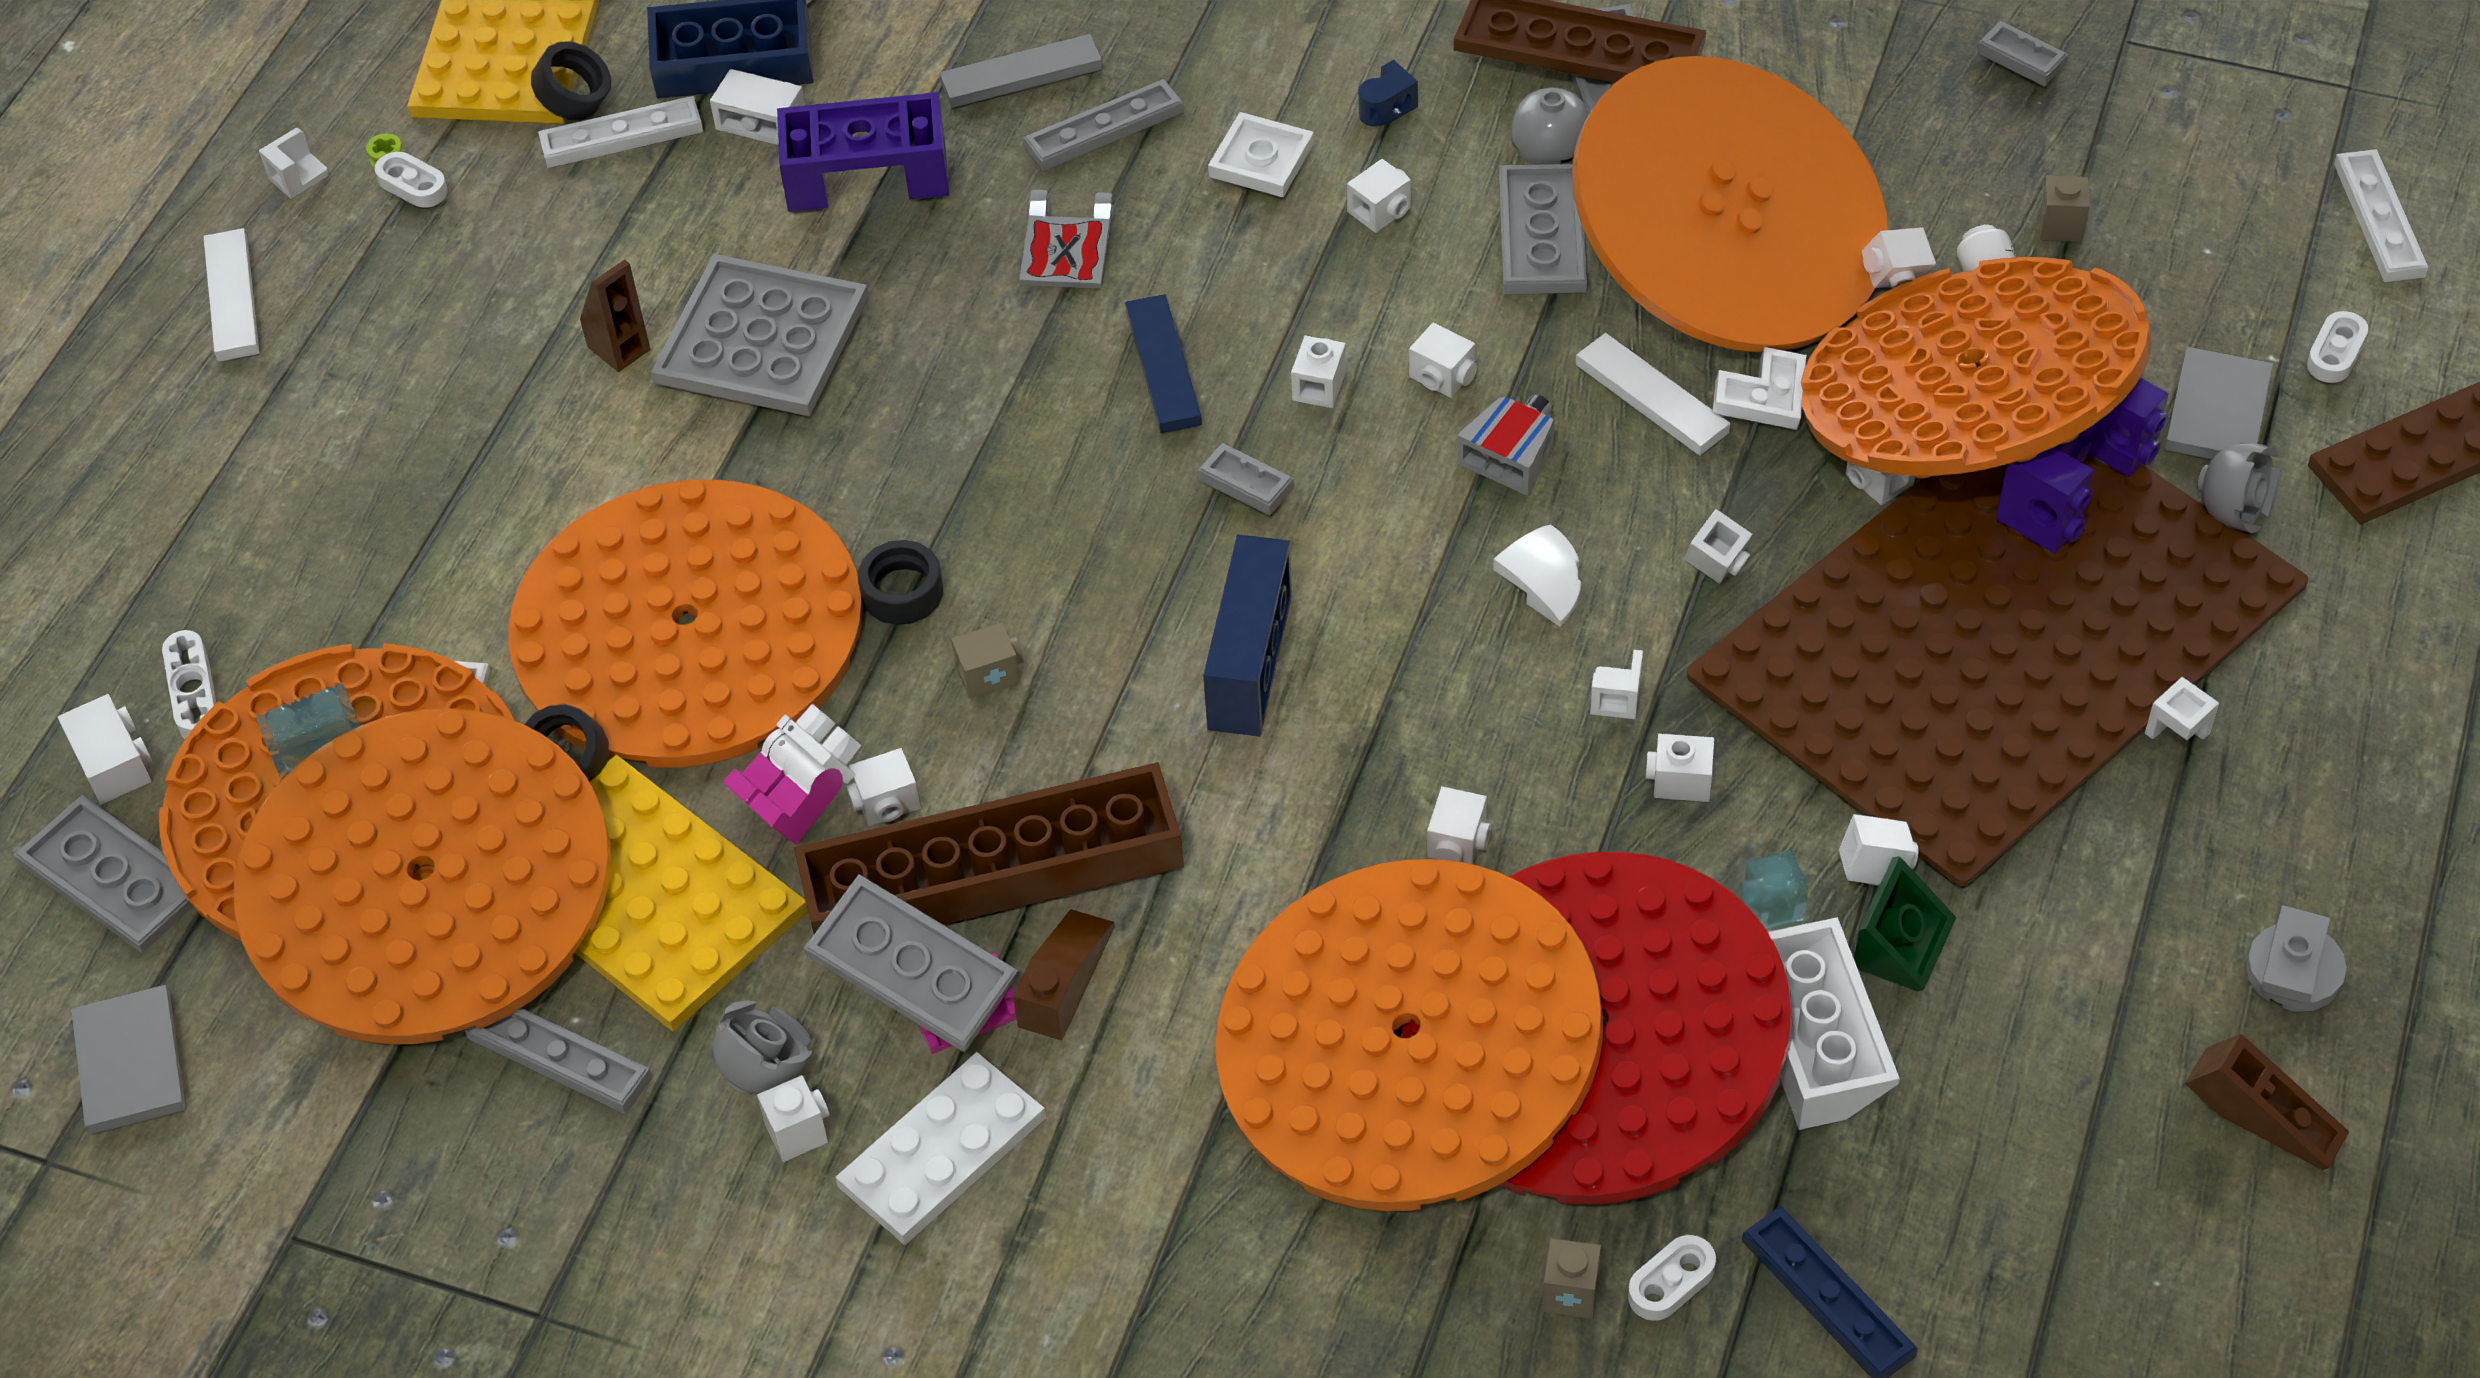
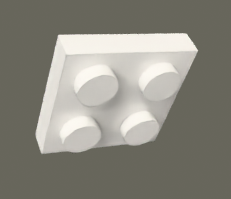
M1239 112L1208 165L1209 177L1284 197L1314 145V132Z

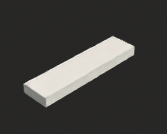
M694 96L550 128L538 131L547 168L702 133L703 128Z
M2377 149L2337 154L2334 166L2383 281L2392 282L2425 278L2428 265Z
M245 229L205 235L204 247L216 358L220 362L260 354L248 238Z
M1604 333L1576 354V365L1699 456L1729 434L1730 422L1719 414L1712 413V409L1607 333Z

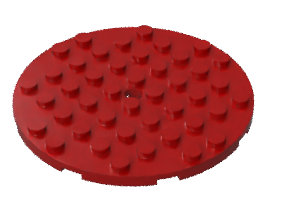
M1630 852L1573 854L1544 861L1508 876L1542 896L1572 926L1584 945L1592 963L1600 991L1603 1016L1608 1019V1023L1603 1028L1600 1058L1592 1085L1576 1115L1571 1114L1567 1122L1552 1138L1554 1143L1542 1155L1522 1171L1498 1186L1521 1195L1528 1192L1539 1196L1556 1198L1558 1203L1595 1205L1615 1203L1645 1197L1669 1189L1680 1183L1679 1178L1692 1173L1707 1162L1710 1165L1716 1163L1746 1136L1767 1109L1779 1087V1076L1786 1060L1787 1051L1790 1050L1793 1015L1789 985L1778 950L1764 925L1743 901L1713 878L1683 864L1647 854ZM1411 1019L1410 1023L1403 1024L1402 1038H1410L1416 1035L1420 1025L1416 1024L1413 1019Z

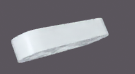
M189 630L173 633L164 641L162 646L173 716L184 739L197 724H194L191 709L199 708L201 719L216 704L207 651L201 637ZM188 649L190 664L183 665L180 657H182V651ZM189 680L202 681L201 686L193 692L184 693L179 691L181 686Z

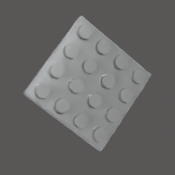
M713 254L651 371L653 383L810 416L869 297L867 285Z

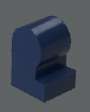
M1394 59L1381 66L1380 78L1368 79L1360 84L1358 89L1359 118L1369 126L1385 125L1418 107V81Z

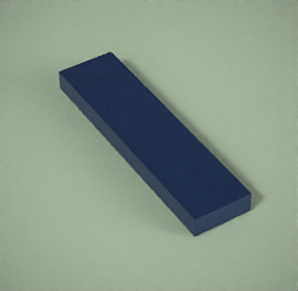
M1166 294L1125 302L1126 314L1160 433L1202 425L1200 409Z
M1781 1205L1743 1232L1742 1242L1871 1378H1889L1917 1357L1918 1348Z

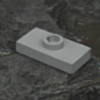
M1999 21L1978 42L1977 48L1978 54L2044 87L2066 66L2068 59L2067 53L2002 21Z
M1224 443L1214 451L1198 470L1199 481L1269 516L1294 489L1293 477Z
M2282 905L2260 991L2309 1004L2329 926V917Z

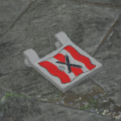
M1032 190L1019 277L1020 285L1101 289L1110 224L1114 214L1112 194L1096 193L1094 218L1048 216L1050 207L1047 201V190Z

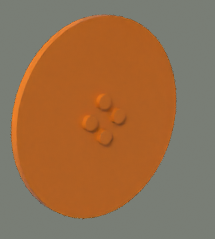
M1705 56L1675 57L1642 66L1625 75L1604 93L1585 120L1576 143L1572 167L1573 192L1582 227L1598 258L1615 281L1636 302L1666 324L1704 342L1729 349L1763 352L1764 347L1787 351L1823 340L1835 326L1842 328L1856 315V310L1870 298L1875 288L1869 273L1864 267L1861 251L1880 231L1888 230L1887 213L1881 189L1867 158L1845 127L1825 107L1795 85L1763 69L1734 60Z

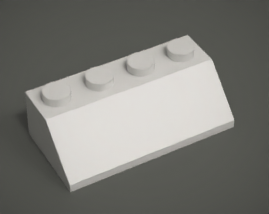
M1838 917L1770 931L1768 934L1773 940L1784 965L1791 995L1793 1015L1792 1041L1780 1073V1079L1797 1126L1801 1130L1847 1120L1897 1086L1900 1078Z

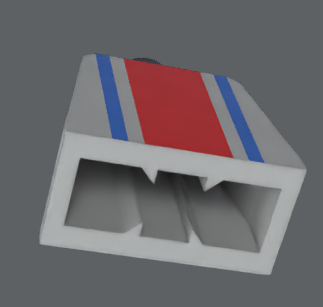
M1537 394L1532 395L1524 405L1508 397H1499L1458 434L1457 464L1528 496L1554 444V420L1548 416L1552 411L1550 402Z

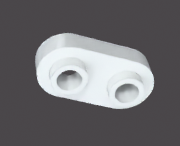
M405 152L388 153L382 156L375 164V173L379 185L388 192L417 207H433L442 202L447 196L448 189L442 172Z
M2339 311L2327 317L2311 348L2307 361V368L2312 376L2328 383L2340 382L2349 376L2368 334V325L2361 316L2348 311Z
M1694 1235L1680 1236L1637 1270L1629 1283L1628 1301L1632 1310L1644 1319L1652 1321L1662 1320L1672 1315L1705 1287L1713 1278L1716 1264V1254L1710 1243ZM1686 1263L1694 1264L1698 1269L1695 1271H1686L1681 1266ZM1657 1294L1662 1299L1658 1302H1652L1647 1300L1645 1296Z

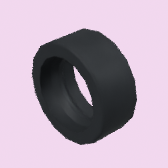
M573 41L557 42L548 46L532 70L531 86L535 97L547 110L556 116L569 120H583L595 114L611 90V75L601 57L587 46ZM551 67H564L579 74L588 84L591 94L580 95L567 90L554 77Z
M909 540L888 541L873 548L862 559L858 568V584L862 604L871 616L884 623L902 625L924 619L939 606L944 594L940 562L931 549L919 542ZM908 569L926 576V581L917 590L908 594L890 595L882 593L875 588V584L884 575L896 570Z
M567 704L549 705L535 712L524 724L545 737H548L552 731L563 725L578 727L586 737V748L577 765L589 782L598 776L609 759V741L603 727L579 708Z

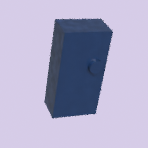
M716 0L647 7L649 69L657 99L715 93L730 69L794 85L814 83L810 20L806 0Z
M1236 535L1203 674L1207 730L1261 737L1292 600L1290 540Z

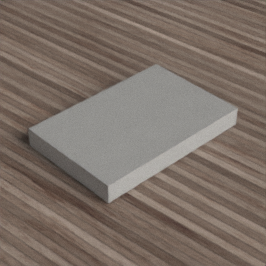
M2187 347L2164 450L2213 459L2225 447L2239 443L2257 444L2273 363Z
M166 985L71 1009L84 1123L89 1135L186 1110L171 995Z

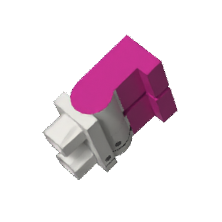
M813 704L797 722H794L785 714L776 724L780 729L775 730L767 737L762 751L742 773L734 768L723 781L731 791L763 820L795 845L798 844L841 789L842 782L848 784L856 775L846 764L862 746L839 726L821 744V740L836 723Z

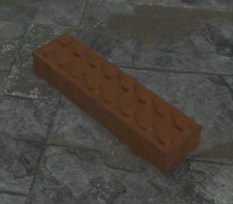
M1159 762L793 847L813 934L816 933L858 875L863 876L944 925L1184 867L1181 833Z

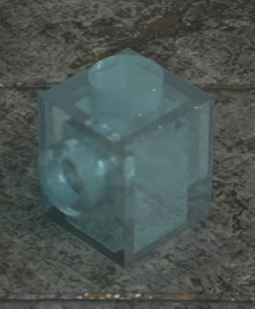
M1788 850L1747 861L1745 880L1739 884L1742 901L1752 910L1765 929L1804 919L1809 887L1793 851Z

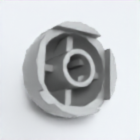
M1543 88L1528 94L1516 107L1511 126L1512 145L1514 144L1518 148V155L1535 165L1561 164V160L1574 158L1579 133L1589 116L1586 105L1576 94L1561 88Z
M2239 443L2225 447L2217 453L2210 464L2202 468L2198 479V488L2202 491L2203 501L2208 513L2217 521L2232 529L2246 533L2258 532L2262 526L2253 525L2261 512L2269 517L2278 494L2280 468L2272 467L2271 456L2279 458L2278 452L2273 447L2266 445Z
M755 1001L734 1002L725 1009L720 1018L712 1042V1054L716 1067L729 1084L740 1092L759 1094L797 1078L804 1070L812 1054V1050L808 1051L807 1049L811 1041L808 1032L797 1020L773 1006L769 1013H765L760 1010H754L757 1004Z

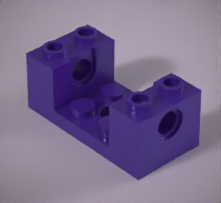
M939 92L777 108L779 167L788 212L828 208V190L825 173L904 165L909 200L949 196L945 135ZM857 132L869 133L863 137H853V134Z
M2140 377L2135 387L2122 402L2094 425L2079 433L2078 437L2073 441L2061 443L2040 452L2029 461H2015L2007 464L1996 519L2054 554L2067 541L2075 542L2085 528L2084 509L2093 496L2090 484L2094 469L2082 462L2090 454L2128 477H2131L2142 464L2145 466L2150 465L2160 450L2161 444L2157 442V439L2168 419V414L2164 411L2169 393Z

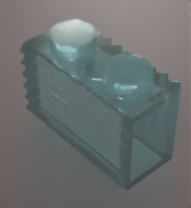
M337 683L335 687L328 686L325 690H319L316 694L311 693L308 698L302 697L300 701L293 700L291 705L284 704L283 707H276L272 711L267 710L265 715L258 714L256 717L257 724L280 778L288 775L300 762L320 747L360 726L343 684Z

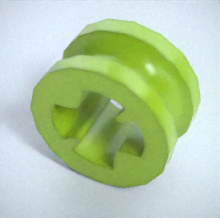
M390 133L376 135L366 145L370 165L374 170L376 162L386 153L404 152L400 138Z

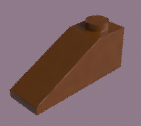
M624 259L591 282L580 317L587 347L617 372H620L651 350L631 266Z
M1069 910L1032 956L1013 995L1018 1028L1063 1040L1115 928L1113 921L1076 910Z
M2242 1034L2207 1047L2185 1082L2193 1092L2223 1118L2321 1170L2330 1167L2349 1134V1131Z

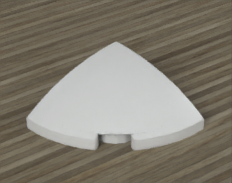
M1550 524L1526 534L1494 558L1493 570L1527 593L1526 604L1556 625L1561 627L1568 620L1578 603L1581 592V581L1578 579L1579 559L1567 538Z

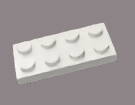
M976 1052L835 1177L837 1187L901 1243L906 1245L1046 1119L1045 1108Z

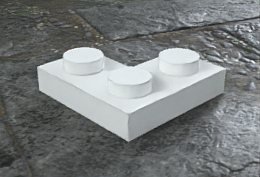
M1764 347L1760 358L1759 378L1719 370L1715 381L1712 413L1797 430L1801 419L1803 393L1801 378L1805 368L1806 355Z

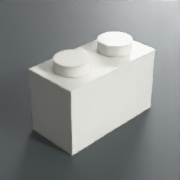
M730 69L710 99L716 130L778 145L777 108L804 106L805 100L802 86Z
M109 694L57 716L100 805L152 782L144 766L152 762V759L141 737L132 741L129 734L137 730L126 707L124 706L116 710Z

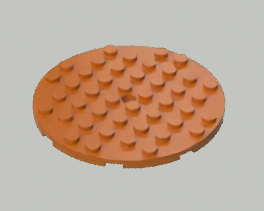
M2013 257L1979 261L1978 268L1951 275L1950 269L1947 268L1918 277L1916 280L1901 284L1859 307L1856 310L1857 318L1844 328L1835 326L1811 354L1801 378L1803 390L1801 404L1809 429L1822 446L1842 460L1873 471L1911 475L1922 479L1930 476L1985 470L2015 461L2025 462L2035 458L2040 452L2061 443L2073 441L2078 437L2079 433L2094 425L2124 400L2135 387L2149 360L2151 350L2150 327L2144 305L2138 295L2126 283L2102 269L2095 267L2089 272L2073 268L2072 261L2046 257Z
M691 479L647 486L621 495L585 513L555 536L535 558L517 589L508 624V645L511 662L520 689L536 711L549 705L567 704L584 711L603 727L609 741L608 760L618 755L624 759L645 761L647 767L653 768L699 766L728 760L758 749V742L767 739L771 733L780 729L776 724L785 714L794 722H797L811 704L817 708L821 707L839 686L851 665L850 657L857 640H860L862 632L863 604L857 571L848 550L832 528L812 510L785 495L760 486L736 481ZM684 611H688L689 615L696 616L692 623L686 625L675 623L677 619L684 616ZM563 725L554 730L556 734L571 744L585 750L586 737L578 727Z
M384 643L382 649H354L352 644L340 645L301 654L275 664L246 680L247 687L235 694L226 703L223 704L218 701L198 721L176 753L165 779L168 786L163 807L159 809L160 839L170 871L182 893L200 915L216 928L241 941L234 909V878L238 857L245 836L265 800L282 779L300 762L320 747L344 733L378 719L405 712L427 709H465L486 712L514 720L512 714L500 696L476 679L471 670L449 658L411 646ZM416 864L411 878L424 880L433 873L435 867L431 865L419 866Z
M427 709L405 712L361 725L328 742L300 762L267 797L245 836L237 861L234 878L236 924L242 944L266 986L284 1005L307 1021L311 1019L320 1025L331 1028L337 1035L364 1042L419 1044L444 1040L443 1035L462 1031L472 1026H476L478 1030L511 1015L551 986L573 962V953L580 946L587 932L592 933L604 905L611 869L610 839L598 798L587 777L567 753L543 734L514 720L481 711ZM416 864L419 866L431 865L435 867L433 873L424 880L411 878Z
M1438 859L1401 860L1362 868L1337 877L1315 888L1287 907L1257 936L1240 960L1222 1000L1215 1042L1216 1065L1227 1105L1242 1135L1254 1151L1274 1171H1280L1291 1180L1301 1184L1305 1191L1334 1203L1368 1210L1413 1211L1420 1210L1422 1204L1436 1203L1455 1198L1456 1202L1488 1191L1529 1166L1554 1143L1552 1138L1567 1122L1571 1114L1576 1115L1592 1085L1603 1041V1011L1594 969L1584 945L1572 926L1559 911L1538 893L1502 873L1478 865ZM1411 1019L1420 1025L1418 1033L1413 1037L1400 1038L1395 1035L1394 1030H1398L1405 1023H1410Z

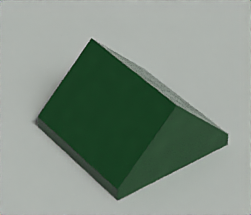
M1900 856L1892 858L1859 928L1854 961L1858 970L1914 991H1922L1925 989L1956 920V916Z

